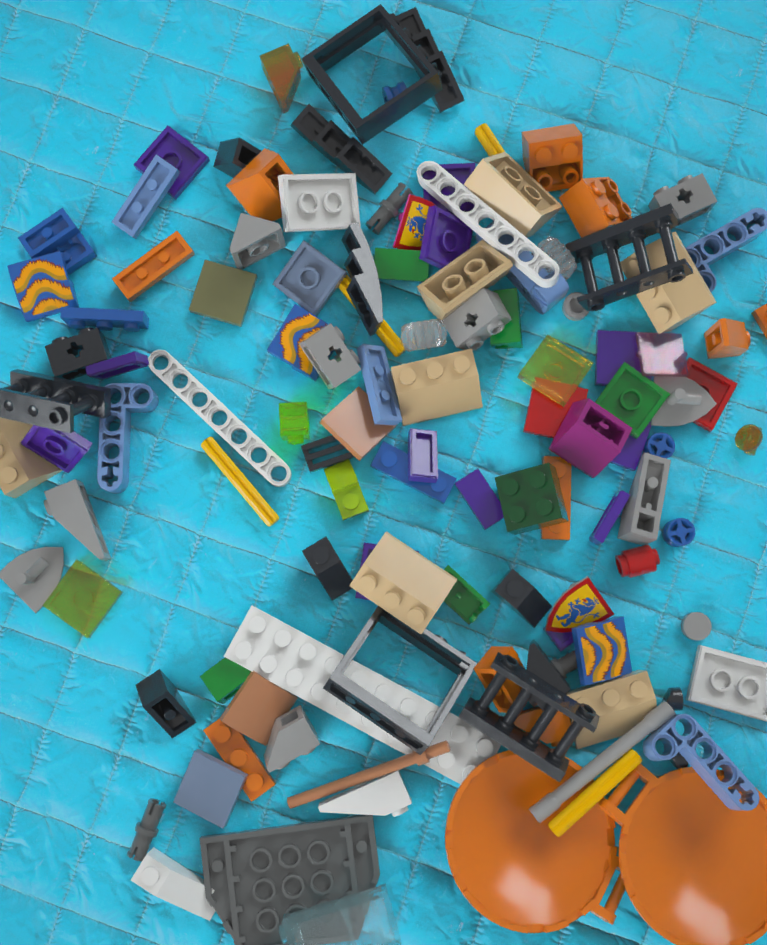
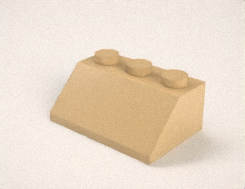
M506 152L483 158L464 183L472 193L526 238L534 235L563 207Z
M672 232L678 259L685 258L692 267L694 274L686 276L682 281L668 282L636 294L658 334L672 331L717 303L676 232ZM661 238L646 245L651 270L667 265ZM635 252L620 262L622 271L627 279L640 275Z
M481 240L422 282L417 288L428 310L442 322L481 289H488L506 276L513 267L511 260L487 242Z
M472 348L391 367L390 372L403 426L483 408L479 375Z
M0 417V488L4 495L16 499L63 470L21 445V441L33 425Z
M386 531L349 586L419 634H422L456 583L457 578Z
M640 669L611 680L576 688L566 693L567 696L578 703H584L592 707L596 714L600 716L594 733L585 727L574 741L576 749L623 736L657 707L656 697L648 672Z

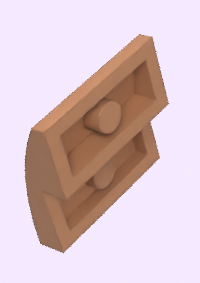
M253 670L220 717V720L247 737L266 746L275 719L289 712L298 697L268 681Z

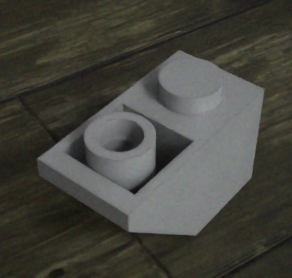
M301 705L275 719L264 753L266 768L269 773L286 767L290 761L301 755L311 753L320 745L317 732Z

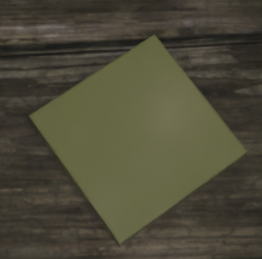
M205 260L189 311L242 327L258 278L257 274Z

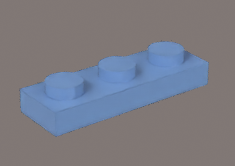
M155 155L112 220V223L131 237L137 239L181 172L158 155Z
M362 344L357 348V353L374 424L396 426L402 422V417L384 346Z

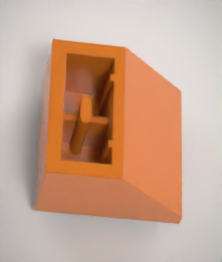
M574 123L521 132L525 171L547 192L571 188L583 179L582 134Z
M264 148L226 186L249 215L274 221L282 217L278 176L293 174V172L278 153Z
M609 177L583 178L559 197L581 238L632 218L630 207L622 201L618 193L617 184Z

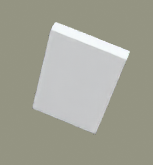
M356 173L285 174L278 176L284 232L346 230L350 224L358 222L360 224Z
M698 645L686 700L767 722V663Z

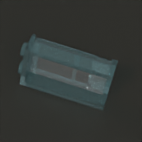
M386 883L300 911L284 914L282 925H279L282 943H288V945H402Z

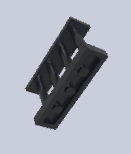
M671 203L565 244L567 254L576 264L581 263L588 294L577 297V301L587 312L601 310L607 304L668 282L682 281L686 276L694 274L692 267L686 259L679 260L671 229L681 223L679 215ZM660 233L667 265L651 270L644 240L648 236ZM633 243L640 275L624 280L618 249ZM607 253L614 284L598 290L592 259Z
M20 369L10 371V385L0 388L1 418L72 433L74 432V416L80 413L100 418L111 416L110 388Z
M498 652L490 666L497 673L479 700L471 697L468 699L459 718L560 782L566 774L569 764L565 754L584 727L593 733L595 732L600 716L589 705L578 703L520 666L515 658ZM508 678L521 686L522 689L506 714L499 716L490 710L489 706ZM533 694L548 705L530 732H524L515 726L514 722ZM560 711L573 719V722L557 746L549 748L540 742L539 739L556 713Z

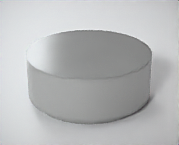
M574 292L565 298L562 311L569 320L580 321L589 313L577 301V297L585 294Z
M701 612L688 613L681 621V630L688 639L703 640L711 632V621Z

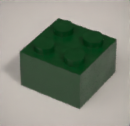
M550 463L495 477L507 532L517 535L569 521L556 467Z

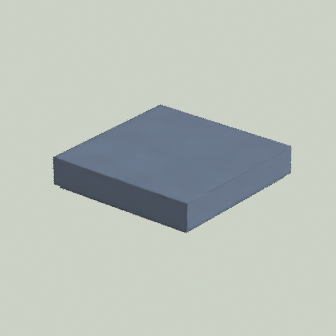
M303 240L272 285L302 308L318 316L348 273Z
M197 749L193 753L173 803L224 828L227 826L248 774Z

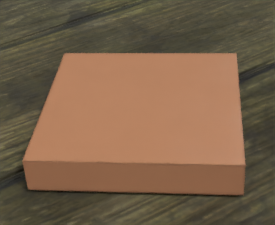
M359 386L320 421V424L359 461L396 428L395 425L374 424L368 395Z

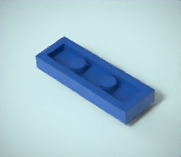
M61 307L60 318L72 329L82 330L86 326H95L103 331H111L113 327L123 328V330L128 332H139L140 329H148L149 318L144 311Z
M384 441L370 467L442 504L445 503L457 479L438 469V480L436 483L408 481V453Z

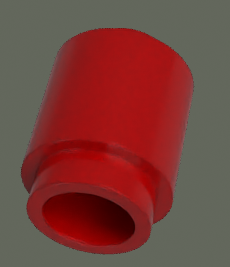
M648 544L621 551L620 555L615 556L617 569L621 577L628 576L632 578L655 572L657 570L656 565L660 564L657 550L655 548L651 549Z

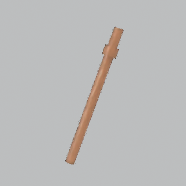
M445 740L429 746L421 755L413 751L410 754L287 798L288 806L292 809L414 764L420 766L429 763L431 758L450 752L449 743Z

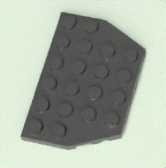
M373 815L348 816L200 837L206 899L217 912L223 922L222 925L227 933L232 936L235 945H320L359 939L380 876Z

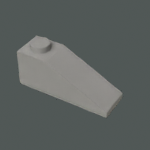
M649 453L642 454L629 491L631 496L622 511L618 539L642 546L657 540L671 460Z
M74 479L44 491L46 496L44 506L50 516L53 515L55 520L99 560H110L111 556L83 482Z

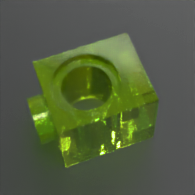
M307 402L279 403L280 436L282 440L287 441V444L291 445L303 444L304 439H310Z

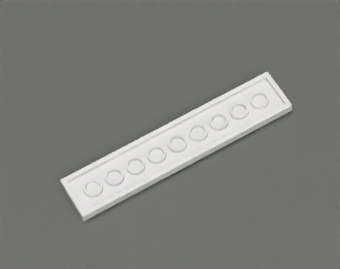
M251 605L224 657L252 672L254 670L268 681L407 755L413 752L411 748L323 689L345 655ZM354 660L351 661L343 675L424 730L439 707ZM449 712L430 746L447 740L451 751L431 758L430 762L424 765L461 784L477 765L497 754L501 744Z

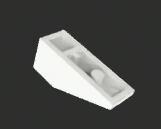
M398 770L319 802L318 809L323 813L380 816L392 813V816L395 817L408 811V805L412 804V800Z
M154 847L146 854L131 878L132 882L152 895L210 921L215 913V909L213 906H210L206 899L204 879Z

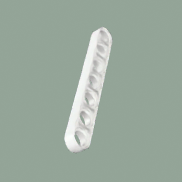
M425 161L418 166L417 177L420 186L493 248L511 260L512 264L533 282L543 288L552 287L558 282L559 266L552 258L438 163ZM428 170H433L437 173L430 180L424 179L422 175ZM445 186H452L456 189L449 196L441 193L442 188ZM464 202H471L475 205L473 210L469 212H464L460 209L461 204ZM484 218H490L494 221V224L490 228H482L479 222ZM505 234L511 235L514 238V241L508 245H503L498 240ZM523 251H530L534 254V258L528 262L521 261L518 256ZM543 268H550L555 274L549 279H543L538 273Z
M155 350L148 357V367L269 483L275 487H283L290 482L292 473L289 466L173 356L165 350ZM160 356L168 358L169 361L168 366L164 370H157L154 367V361ZM182 374L188 377V383L184 388L179 389L174 387L173 381L177 375ZM197 393L207 395V403L202 407H196L193 404V397ZM223 411L227 414V421L223 425H215L212 421L214 413ZM236 430H244L247 433L246 441L242 444H235L232 441V434ZM257 448H263L267 453L266 459L261 463L254 462L251 457L252 452ZM275 467L286 469L287 475L283 481L277 482L272 479L271 472Z

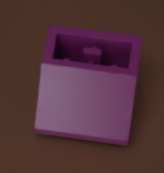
M589 398L572 403L549 450L589 477L595 478L621 452L633 428Z

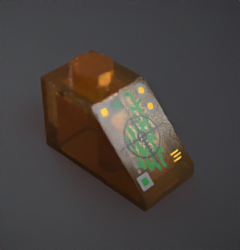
M289 43L259 56L262 70L283 114L289 111L301 81L300 68L303 67L298 52L293 53Z

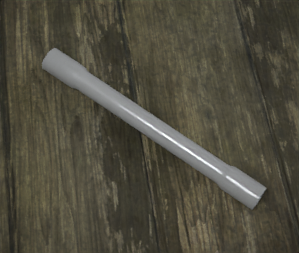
M663 701L649 712L641 722L557 789L548 793L530 807V812L539 823L544 821L559 809L562 803L652 731L659 729L675 716V711L666 701Z

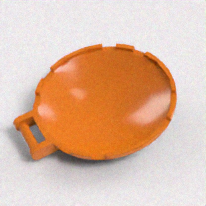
M510 750L495 754L477 765L466 776L450 804L445 826V848L452 876L471 906L491 922L512 931L521 933L553 932L568 927L570 923L582 915L585 916L588 912L613 925L617 917L615 912L625 892L619 866V857L616 856L615 821L599 807L604 797L560 837H557L548 826L553 818L595 781L594 779L562 803L559 809L541 823L536 820L529 810L530 807L545 795L553 792L582 769L580 765L567 757L565 758L569 760L566 774L558 782ZM617 869L620 871V874L605 906L602 907L599 904Z
M640 763L618 784L609 798L603 799L599 805L601 810L622 827L619 839V866L625 890L636 911L655 932L675 945H746L755 942L767 932V798L757 789L760 798L756 808L749 811H734L729 809L692 767L676 769L657 778ZM717 769L716 775L722 781L724 779V771ZM639 778L645 783V786L626 812L623 813L617 806Z

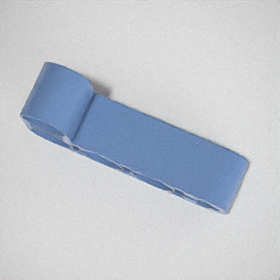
M754 208L685 247L710 292L716 287V278L709 266L757 239L767 229L766 210ZM749 223H750V224H754V223H755V225H753L752 227H750V228L747 230L746 226H747ZM727 233L732 234L736 238V241L730 240L727 236ZM704 246L710 247L714 254H708Z
M494 221L485 228H490L494 224ZM478 234L475 236L477 242L484 240ZM505 234L498 241L503 245H508L514 241V238L511 235ZM523 251L519 254L518 258L523 262H528L534 256L529 251ZM515 265L506 275L533 308L542 315L561 301L569 290L568 283L560 273L558 282L549 288L538 286ZM543 268L538 274L543 279H549L555 273L552 271L548 274Z
M112 383L105 386V388L111 389V397L115 393H122L120 402L111 404V416L99 419L97 480L102 489L113 494L125 491L129 483L131 413H149L158 406L159 399L157 394L148 385L142 383ZM143 393H149V400L145 404H138L139 396ZM120 419V428L113 432L110 431L111 422ZM119 446L120 453L118 457L110 459V449ZM115 475L118 477V481H114L112 485L109 484L108 480L113 479Z
M688 714L675 715L644 740L642 746L643 753L649 760H670L679 752L729 809L749 811L757 807L760 798L757 789L692 716ZM677 721H680L684 726L683 735L678 734L676 731ZM657 740H660L664 745L662 755L657 753L655 749ZM698 743L704 749V756L702 758L696 753ZM718 767H721L724 771V779L722 781L716 775Z

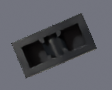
M98 328L82 329L78 332V335L69 338L59 337L54 339L52 344L45 346L54 377L67 380L86 375L85 366L112 358L105 336ZM79 349H82V350L79 352L80 356H79V357H76V355H78V350H79Z

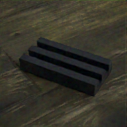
M333 435L301 446L310 473L356 457L349 452L313 465L312 460L346 449L342 444L309 454V451L338 441Z

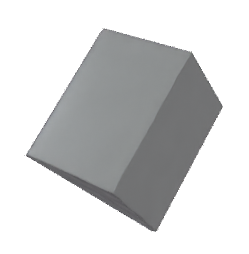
M241 213L229 249L237 269L243 270L286 247L282 228L279 223Z

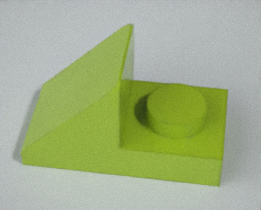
M349 459L324 469L343 521L369 511Z

